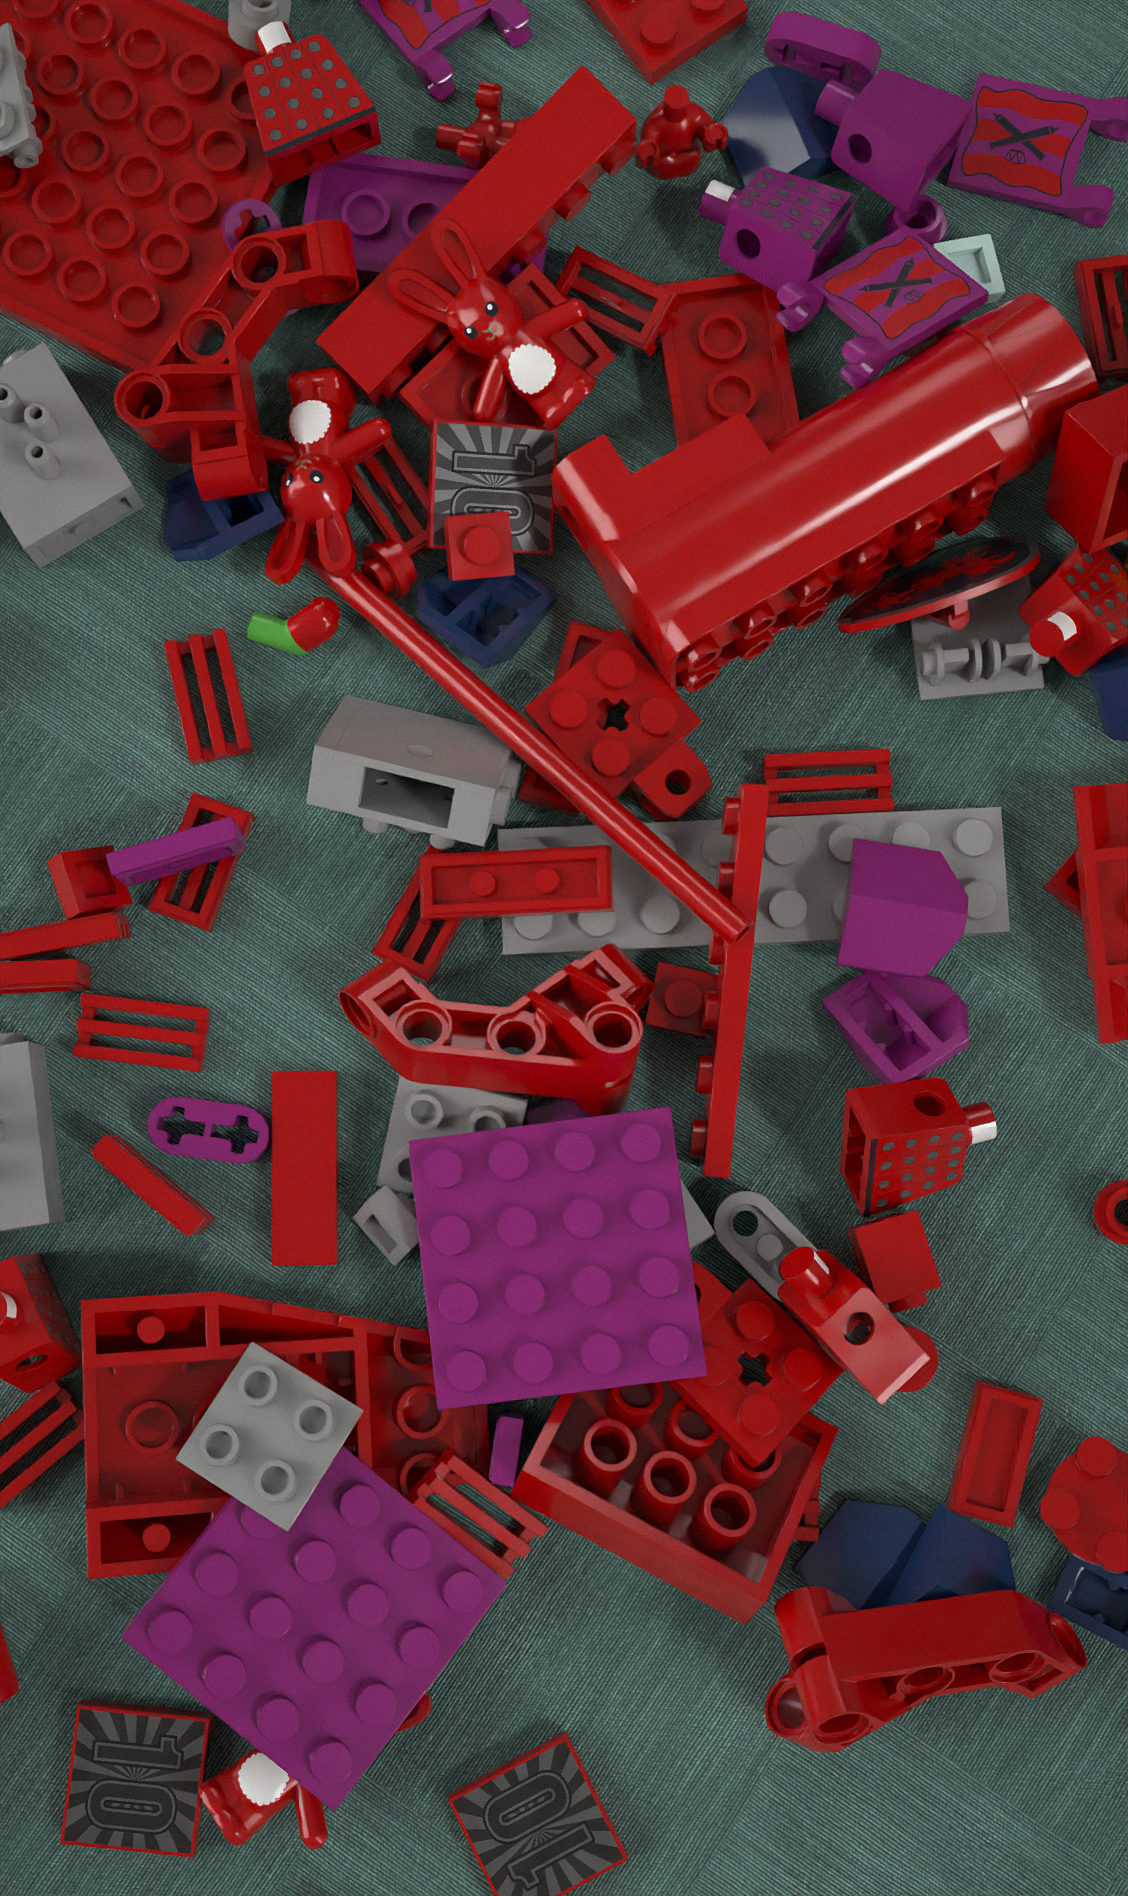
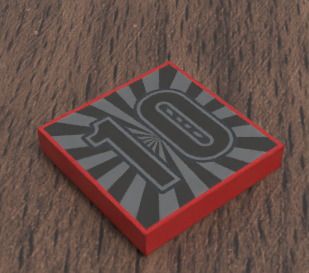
M432 420L426 549L446 550L443 517L509 511L513 554L552 555L555 504L551 475L556 467L558 428L552 431L547 427Z
M83 1699L77 1705L60 1844L193 1858L198 1849L203 1806L198 1790L206 1780L213 1713Z
M567 1730L449 1793L448 1801L495 1896H563L628 1860V1852Z

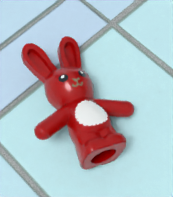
M449 217L436 220L431 229L433 248L460 285L461 290L459 293L454 294L428 275L409 267L397 268L389 275L388 289L401 303L447 324L455 340L464 350L479 357L490 359L472 410L473 416L478 422L491 423L496 418L509 383L531 405L547 428L552 431L555 430L590 393L596 384L594 376L570 359L559 346L549 339L583 322L588 313L586 304L581 299L572 298L524 320L522 309L515 294L506 285L488 275L465 229L457 221Z
M331 367L296 372L286 378L291 404V412L288 418L291 442L260 434L266 462L287 467L281 478L280 501L285 521L279 527L265 565V574L276 585L289 584L298 574L305 558L311 533L316 531L319 558L327 572L334 578H343L352 573L356 564L357 554L345 517L351 504L352 486L341 464L385 442L391 434L389 422L381 417L373 418L351 430L350 422L355 412L358 395L354 384L347 374L338 368Z
M427 1691L394 1734L414 1727L427 1718L432 1710V1697ZM256 1747L242 1756L234 1765L203 1782L198 1790L203 1803L214 1818L217 1826L230 1844L235 1846L246 1844L274 1815L281 1812L293 1800L300 1835L304 1845L310 1849H318L324 1845L328 1838L322 1801Z

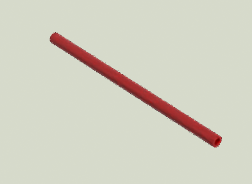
M311 533L303 561L308 568L731 947L744 938L754 924L746 914L359 570L354 567L352 573L346 577H332L320 561L317 533Z

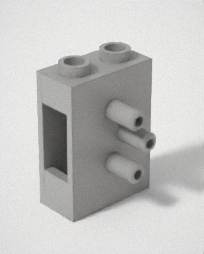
M45 342L34 348H24L14 352L6 358L2 367H0V511L23 549L40 569L145 507L130 479Z
M345 695L314 745L306 804L363 817V828L373 834L385 832L388 824L400 826L405 832L411 834L429 833L431 834L430 844L439 850L453 848L455 840L484 847L492 825L504 826L511 798H515L523 761L512 759L514 751L487 728Z
M21 1032L1 1033L0 1232L65 1223L45 1047L37 1043L24 1041L23 1033Z

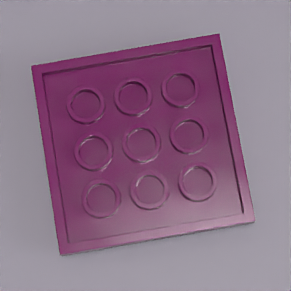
M671 1107L408 1141L438 1410L707 1376Z
M342 1446L288 1532L232 1496L123 1629L121 1638L335 1812L508 1583L416 1506H412L413 1504Z

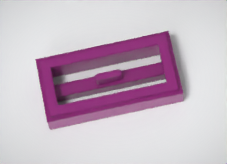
M231 816L106 854L111 875L125 886L131 887L244 853L247 846L241 827L238 826Z

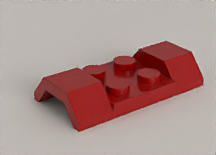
M1128 782L1072 787L1079 852H1075L1087 971L1088 979H1092L1099 1044L1116 1043L1128 1039Z

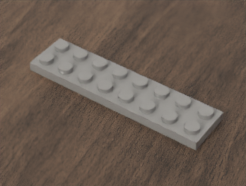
M1001 807L767 817L753 946L839 942L852 845L855 838L940 851L969 897L967 920L962 937L1005 935L1010 932ZM722 819L643 823L715 887L719 861L729 862L732 836L721 834ZM596 825L498 829L499 851L610 845L612 847L614 912L501 917L504 958L590 954L598 947L601 948L610 943L616 944L623 952L709 948L711 928Z

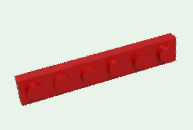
M740 784L737 786L736 797L726 796L723 806L721 834L732 836L729 862L719 861L715 888L746 914L754 924L744 938L732 947L712 929L710 933L708 964L718 965L716 991L706 990L704 994L702 1029L712 1030L709 1055L699 1054L695 1076V1093L705 1094L703 1119H692L688 1148L689 1157L699 1158L698 1168L703 1176L730 1177L770 786Z

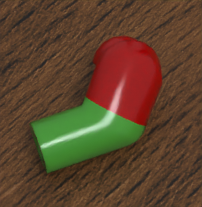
M317 597L287 620L256 610L248 626L247 639L292 655H306L331 639L336 633L341 617L340 609L333 600L327 597Z

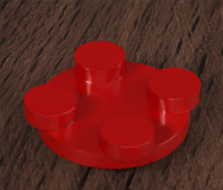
M1092 1436L1085 1439L1078 1446L1076 1453L1066 1458L1054 1471L1048 1482L1046 1494L1040 1501L1039 1514L1044 1524L1052 1530L1059 1543L1068 1552L1087 1563L1101 1566L1106 1571L1114 1574L1128 1571V1454L1115 1449L1113 1444L1107 1439Z

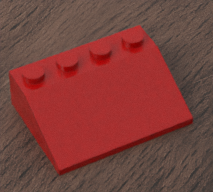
M741 1376L738 1377L745 1386L752 1383ZM666 1381L561 1394L509 1496L745 1625L767 1601L839 1428L807 1412L759 1466L752 1468Z

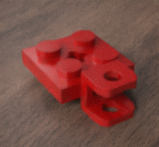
M617 628L524 707L523 714L532 725L616 799L628 789V792L657 822L679 821L703 800L705 793L711 788L712 781L707 768L684 742L689 735L700 727L701 719L677 692L670 688L667 681L620 628ZM606 702L611 706L621 704L627 710L623 719L628 727L621 732L614 726L608 727L605 731L597 725L602 716L601 710L598 707ZM665 783H678L683 788L684 794H672L667 789Z
M691 1260L707 1376L666 1382L752 1468H755L768 1457L845 1370L750 1277L732 1294L708 1269ZM744 1355L750 1360L757 1357L764 1364L763 1374L767 1378L764 1386L756 1381L748 1386L741 1383L738 1377L741 1375L743 1367L737 1361L739 1356Z

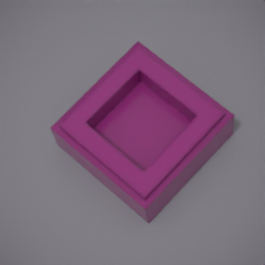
M504 1410L498 1416L488 1478L491 1480V1484L514 1487L519 1476L527 1413Z

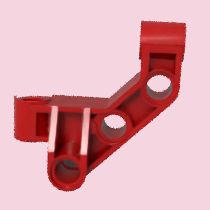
M318 220L306 223L305 225L257 233L243 238L234 247L149 366L127 374L119 382L114 393V405L118 415L162 459L178 464L192 462L195 482L204 502L268 491L269 475L261 442L250 363L289 310L322 304H337L348 301L359 293L350 226L339 220ZM269 265L278 266L275 275L270 280L263 283L254 282L257 273L262 268ZM225 337V342L217 353L210 356H202V350L210 339Z
M610 943L601 948L598 947L580 961L578 959L574 960L508 1007L438 1001L422 983L418 984L403 967H400L390 959L382 961L341 988L337 995L341 1008L353 1027L369 1040L398 1074L409 1081L422 1084L571 1098L588 1114L601 1116L618 1113L627 1104L643 1035L642 1019L637 1012L652 996L655 983L616 944ZM415 1038H427L434 1042L429 1045H417L410 1041ZM517 1047L523 1049L526 1053L513 1055L502 1049Z
M819 1586L803 1587L785 1594L774 1606V1614L792 1670L783 1675L772 1686L766 1699L765 1718L770 1730L777 1736L814 1752L825 1753L830 1751L835 1753L859 1741L932 1696L1001 1686L1013 1693L1019 1692L1033 1699L1085 1669L1087 1666V1656L1079 1637L1061 1615L1013 1590H998L857 1611L846 1598Z

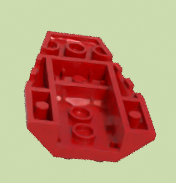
M220 1291L81 1300L88 1580L171 1572L232 1497V1495L177 1461L176 1457L251 1342L264 1348L363 1410L362 1415L342 1446L405 1498L448 1446L486 1476L489 1475L490 1452L487 1404L438 1410L429 1330ZM452 1470L444 1477L454 1487L467 1483Z

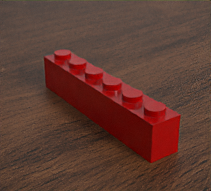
M582 64L315 340L323 354L336 368L347 374L354 386L375 407L386 397L390 401L396 400L398 398L396 394L416 376L413 369L429 353L435 357L454 338L447 324L401 303L388 289L389 275L397 268L409 267L423 272L454 294L459 293L461 290L460 285L433 248L431 229L436 220L449 217L457 221L471 239L488 275L501 282L500 280L516 263L524 267L542 251L548 240L544 234L561 217L568 222L585 207L592 195L588 189L605 172L612 177L628 163L636 150L633 143L636 141L637 119Z

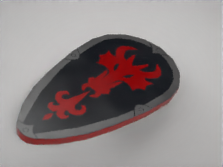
M1002 536L965 542L942 550L906 568L856 599L837 618L838 630L842 633H855L904 622L919 616H923L927 621L954 630H961L966 627L970 619L968 599L1009 584L1031 572L1041 561L1038 543L1025 537Z

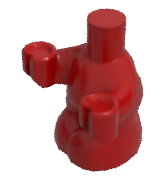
M483 81L479 82L480 89L475 94V105L480 108L477 119L467 128L440 123L436 135L437 149L457 152L458 157L462 159L465 165L474 169H482L531 118L524 117L517 122L501 120L503 86Z
M672 85L666 89L664 100L651 111L641 126L640 142L635 150V166L638 169L647 167L648 171L660 180H672L677 177L688 176L694 173L700 166V141L703 144L704 151L707 153L714 152L717 149H726L728 130L723 124L714 123L710 115L700 105L690 101L688 91L683 86Z

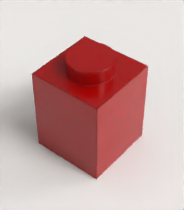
M903 1210L846 1228L862 1281L883 1304H888L890 1313L908 1310L927 1303L925 1291L942 1286L918 1210Z

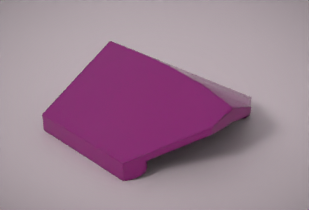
M856 838L853 840L836 959L837 966L923 978L964 935L969 897L940 851Z
M866 970L821 1001L824 1010L864 1069L884 1084L921 1079L970 1046L968 1006L944 980L930 974H926L923 978H914Z

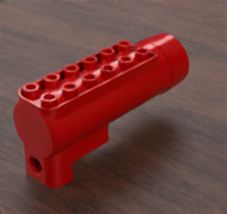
M1022 293L998 308L951 329L943 338L925 350L766 442H763L742 410L631 474L607 436L603 434L573 451L555 467L551 475L554 504L591 565L595 568L616 614L639 651L663 675L670 688L674 690L686 688L688 693H693L713 682L720 674L719 668L740 657L742 661H748L762 654L773 644V637L794 625L797 630H801L812 625L828 611L827 605L846 594L851 599L865 594L882 579L881 574L899 563L903 567H909L918 563L933 551L936 546L935 542L952 532H955L957 536H962L977 528L989 516L988 510L999 486L1018 476H1024L1032 472L1037 464L1056 453L1065 411L1073 408L1080 402L1089 401L1100 396V391L1087 353L1066 319L1044 298L1033 293Z

